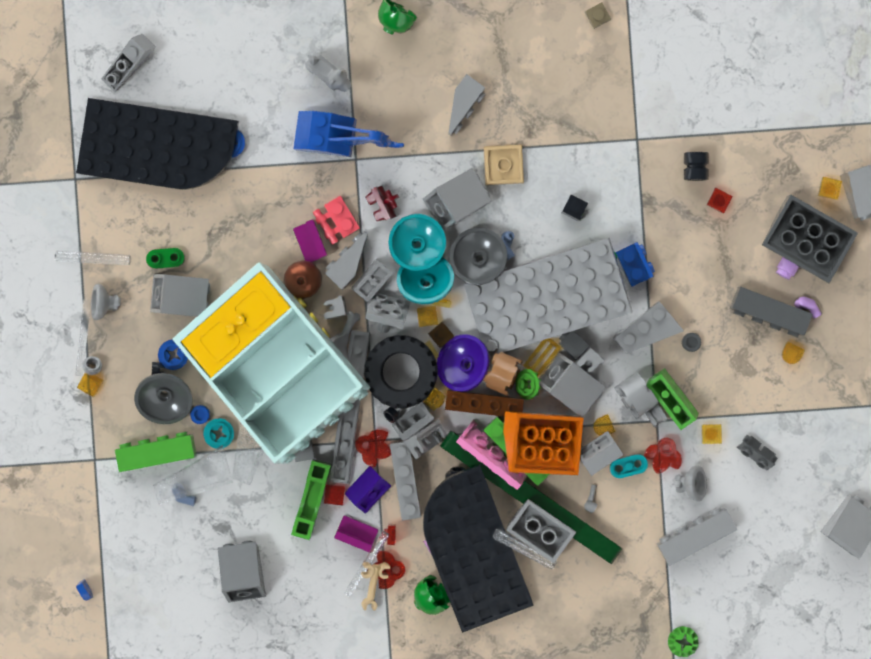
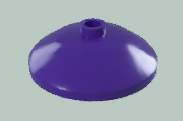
M468 334L457 335L449 340L441 348L437 358L438 376L442 383L449 389L458 392L469 391L477 387L484 380L489 369L490 358L485 344L477 337Z

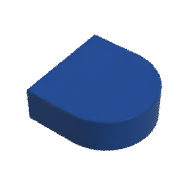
M86 580L80 581L76 588L83 600L87 601L93 598L92 591Z

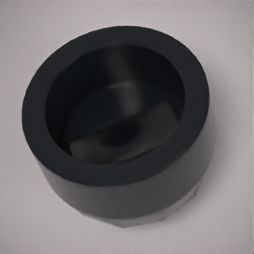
M152 362L151 375L165 373L160 372V368H165L164 365L160 362Z
M389 407L383 414L390 423H394L400 417V410L397 411L396 408Z

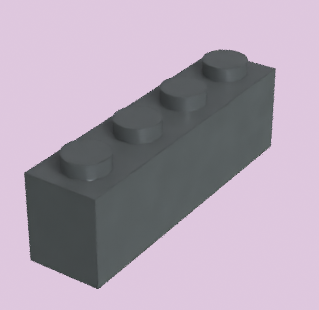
M743 287L737 288L730 309L734 310L733 314L741 317L745 315L751 316V320L756 323L762 324L764 321L770 324V328L778 331L781 328L788 331V335L796 338L799 335L805 336L813 315Z

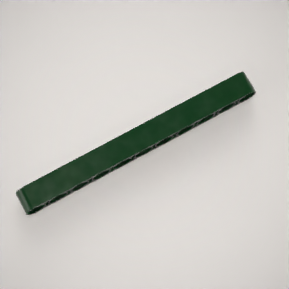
M451 430L440 444L441 448L470 468L480 464L486 479L524 504L529 499L576 531L572 537L608 563L613 564L623 548L526 481L522 483L518 490L509 485L498 474L492 472L489 467L478 461L476 457L456 443L460 436Z

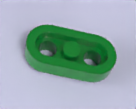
M178 248L151 250L146 256L148 266L154 269L179 267L185 261L184 252ZM173 254H177L178 259L176 261H173L171 259V256ZM155 255H157L159 258L158 262L156 263L152 261V258Z

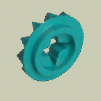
M216 418L205 426L204 439L210 447L223 449L233 441L234 429L227 420ZM221 426H223V427H222V433H224V435H226L227 437H225V436L222 437V436H221V437L216 441V439H217V438H216V434H215L214 432H212L211 430H213V431H215V430L218 431L219 428H221Z

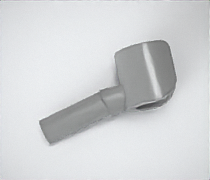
M591 485L588 500L584 505L585 510L593 513L597 507V504L592 502L596 485Z

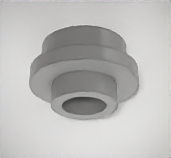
M88 357L83 362V370L89 375H96L102 369V362L97 357ZM94 364L96 367L91 369L89 365Z

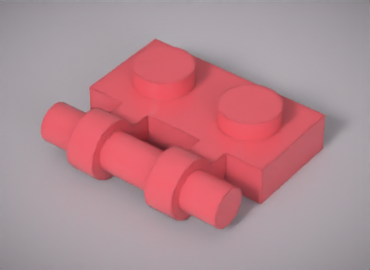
M341 196L324 205L328 211L327 213L322 214L320 209L313 211L316 223L320 224L325 232V238L329 239L332 245L339 242L335 236L339 232L343 238H346L360 229ZM329 218H332L337 226L334 229H331L326 221Z

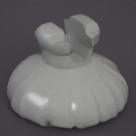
M96 284L92 291L91 314L94 320H100L108 310L116 311L118 309V306L121 305V298L118 295L109 296L103 285Z
M699 465L693 466L686 476L677 475L675 477V481H681L683 485L682 487H676L678 493L686 491L688 496L694 501H702L707 489V478L702 467Z

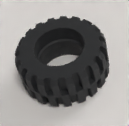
M407 335L391 336L376 344L370 351L364 366V377L366 383L371 387L369 390L372 395L382 404L392 408H408L424 401L434 389L438 376L437 362L432 351L422 341ZM399 353L410 355L419 366L417 382L405 390L392 388L387 384L383 376L385 362L391 356Z

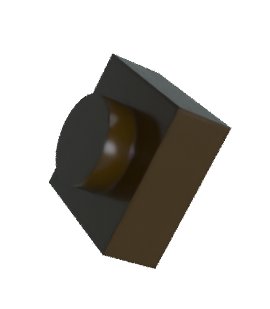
M443 321L428 333L439 348L454 337Z

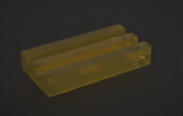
M550 338L542 340L523 366L527 369H533L534 372L538 373L539 377L561 349V346ZM548 341L550 344L543 351V353L536 360V362L532 365V367H530L529 363L540 351V349L544 346V344ZM552 346H554L555 350L543 363L538 371H535L534 369L538 366L541 360L549 352Z

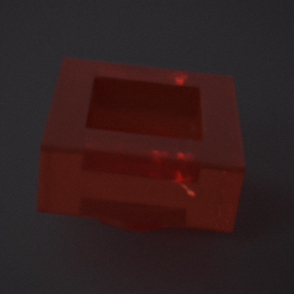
M714 188L706 205L724 214L733 196L718 188Z
M326 484L324 504L343 506L345 486Z
M388 524V528H384V540H387V545H395L396 524Z

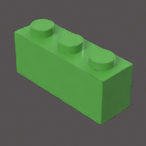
M665 368L649 378L646 383L647 387L653 392L680 430L697 419L698 411Z

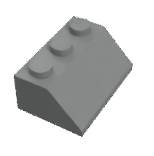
M529 499L518 509L506 529L510 534L552 563H555L576 533V531Z

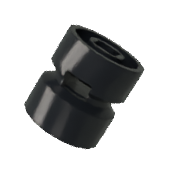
M685 152L684 164L687 168L684 169V180H709V169L706 168V165L709 164V153Z

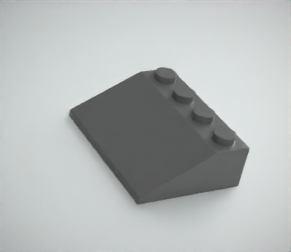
M789 195L777 212L762 246L823 281L830 283L858 233L795 196Z

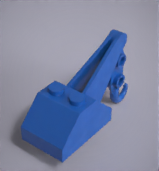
M299 111L293 149L296 151L352 157L353 145L372 143L378 147L402 148L404 143L391 141L389 136L381 131L357 129V119L319 111ZM355 132L369 134L368 137H354Z

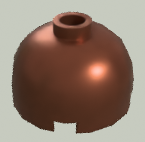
M301 260L294 262L284 273V285L296 298L305 299L312 297L321 287V271L310 261Z

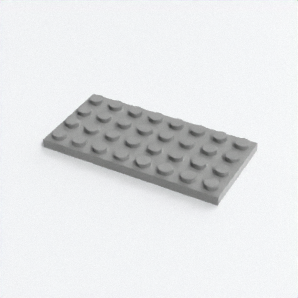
M610 238L504 271L498 278L487 284H464L481 341L485 344L489 357L495 355V353L500 354V352L513 350L633 312Z

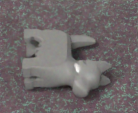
M314 52L313 55H308V61L305 63L306 69L312 74L314 73L333 91L338 89L345 92L351 88V82L348 80L347 72L344 69H337L319 53Z

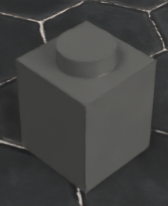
M574 331L562 334L559 337L561 340L559 345L575 360L589 347Z

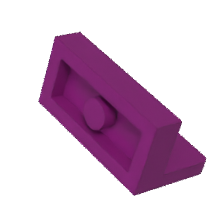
M313 219L293 228L305 261L314 262L328 256Z
M344 515L334 538L370 552L378 529Z

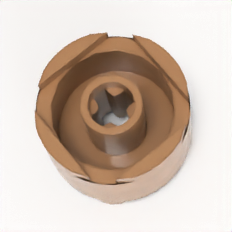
M500 352V354L495 353L491 364H493L492 370L487 372L483 380L486 383V387L508 396L509 392H507V389L512 390L516 377L520 372L517 366L518 364L522 365L523 361L503 352Z

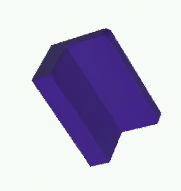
M369 466L347 489L345 495L358 509L366 514L391 485Z

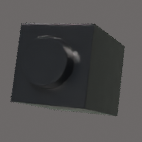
M571 194L561 213L579 221L588 202Z

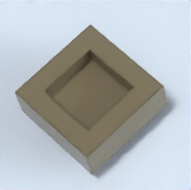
M602 2L585 11L593 29L611 20Z

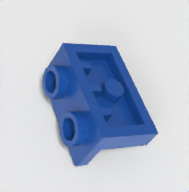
M636 242L615 252L631 287L654 277L653 273L655 270L651 262L647 263L645 259L647 253L642 244L639 245Z

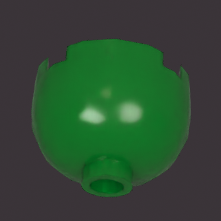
M383 0L378 10V19L384 26L383 30L391 35L394 32L401 34L413 26L417 19L416 14L410 10L407 12L402 8L404 6L394 1Z
M432 575L425 577L417 583L414 589V604L418 610L429 615H436L447 610L450 607L447 606L450 601L442 583L438 585L434 581L437 578Z

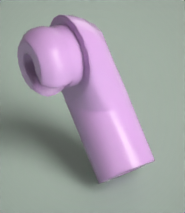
M799 297L794 303L798 309H808L813 314V319L822 315L813 299Z

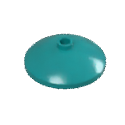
M411 214L401 218L393 226L389 234L388 245L391 256L401 267L410 271H424L435 266L443 257L446 249V236L443 228L435 219L424 214ZM416 242L421 243V247L415 248L414 244Z
M443 257L430 269L410 271L400 267L397 273V286L400 293L407 300L417 304H432L442 300L450 293L454 285V271L450 263Z

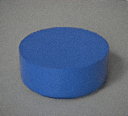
M198 405L191 410L190 417L194 423L204 424L210 418V411L206 406Z

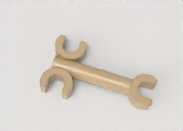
M369 562L362 564L364 568H369L367 572H361L362 577L370 578L367 598L363 599L361 603L363 610L367 609L368 604H371L373 611L377 609V603L374 598L378 576L383 579L389 577L386 572H382L384 569H390L389 564L386 562L379 565L374 564L373 566Z

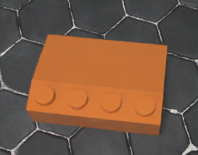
M505 411L503 431L509 472L578 475L584 418L570 415Z

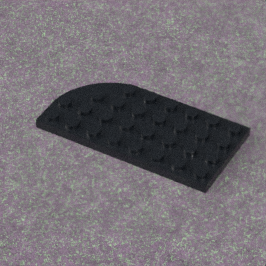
M88 98L76 173L178 190L194 189L215 179L229 164L234 154L239 121Z
M480 464L447 477L436 487L426 504L423 516V531L463 633L534 606Z

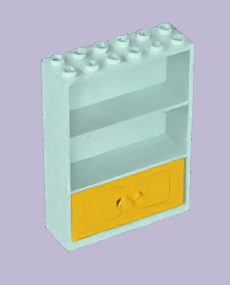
M260 262L173 338V341L274 463H290L296 457L295 453L299 450H305L310 445V440L314 437H320L325 432L324 428L326 426L335 424L339 420L338 416L342 412L347 413L354 407L353 403L357 399L362 400L368 395L367 391L371 388L285 287L272 269Z

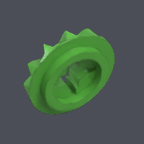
M524 369L517 375L515 382L516 390L523 399L530 400L539 395L538 390L541 389L539 382L541 380L538 378V373L534 372L533 369Z
M677 627L668 637L669 649L678 657H689L695 653L698 647V636L689 627ZM685 636L686 641L691 643V645H684L681 650V644L676 640H682Z

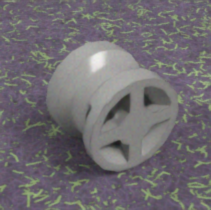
M658 404L652 410L645 413L654 428L661 421L665 422L668 420Z

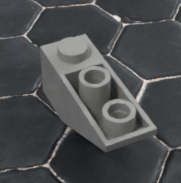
M143 34L131 38L101 79L116 92L144 63L156 46Z
M467 74L455 89L449 126L450 136L460 131L463 126L461 124L462 120L465 117L468 119L474 111L473 105L476 102L480 103L486 95L484 93L485 87Z
M366 232L363 234L359 233L352 240L354 244L350 248L346 246L339 253L341 257L336 262L333 260L326 267L328 271L325 274L342 290L356 277L368 236Z

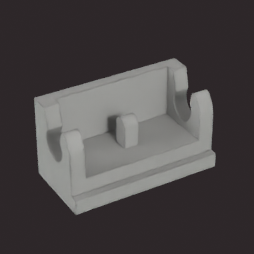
M375 259L351 288L366 302H369L393 273Z
M338 296L337 299L328 300L324 303V305L330 306V310H333L332 312L324 313L325 319L347 315L344 296Z
M588 347L574 363L579 367L585 364L588 366L585 371L592 372L599 364H603L605 360L592 348Z
M421 402L392 423V427L404 442L431 422L434 416L425 404Z
M439 419L404 441L415 459L442 442L438 432H440L443 438L447 436Z
M607 431L581 448L580 460L592 476L621 457L623 453Z

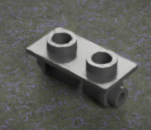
M746 435L742 440L743 442L736 447L744 456L750 457L762 469L768 470L772 468L778 459L775 456L776 454L766 446L760 451L759 447L762 443L753 436Z

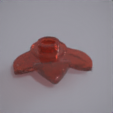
M376 429L371 431L368 436L362 435L356 440V450L362 454V460L366 465L375 467L377 458L385 459L391 456V449L384 442L388 432ZM364 442H368L367 448L362 447Z
M671 438L660 439L657 444L650 445L644 453L646 459L653 460V469L657 474L665 472L669 466L677 470L681 466V454L676 450V444ZM665 445L670 446V449L664 450L663 447Z
M377 551L376 558L378 562L374 564L379 565L386 562L390 566V569L382 571L388 574L389 577L387 579L378 576V579H380L379 589H388L394 585L396 580L404 576L405 566L401 561L395 560L392 553ZM397 566L399 567L400 571L398 573H394L392 571V568Z

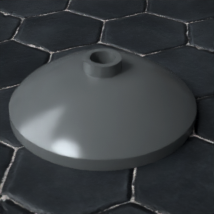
M486 228L468 229L462 232L451 246V267L461 280L469 284H487L498 278L503 272L507 263L506 246L501 237L492 230ZM478 256L483 257L481 262L476 261Z
M165 373L153 374L143 379L137 386L134 395L135 406L139 413L147 420L157 424H173L182 420L190 412L193 401L189 386L179 377Z

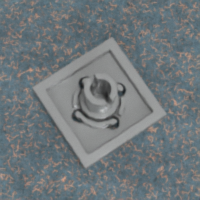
M376 293L371 298L365 319L378 322L377 329L382 332V328L385 326L383 333L389 332L390 326L403 329L410 302L401 298H393L382 293Z

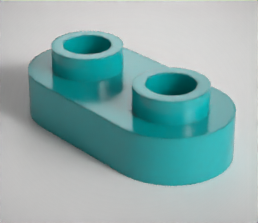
M635 454L616 459L610 464L609 470L615 478H625L646 471L648 461L643 455ZM636 460L641 462L639 467L634 466ZM621 465L622 471L617 472L616 466Z

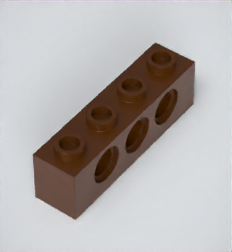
M447 390L445 410L505 417V411L523 412L524 399Z

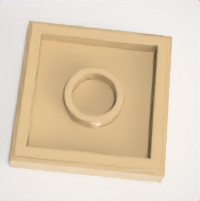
M522 145L484 147L485 185L524 183Z

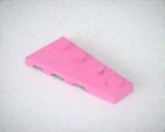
M473 420L456 443L518 490L527 475L525 473L509 472L508 459L504 456L503 450L498 445L494 446L488 440L489 436L485 432H481L476 427L478 424Z

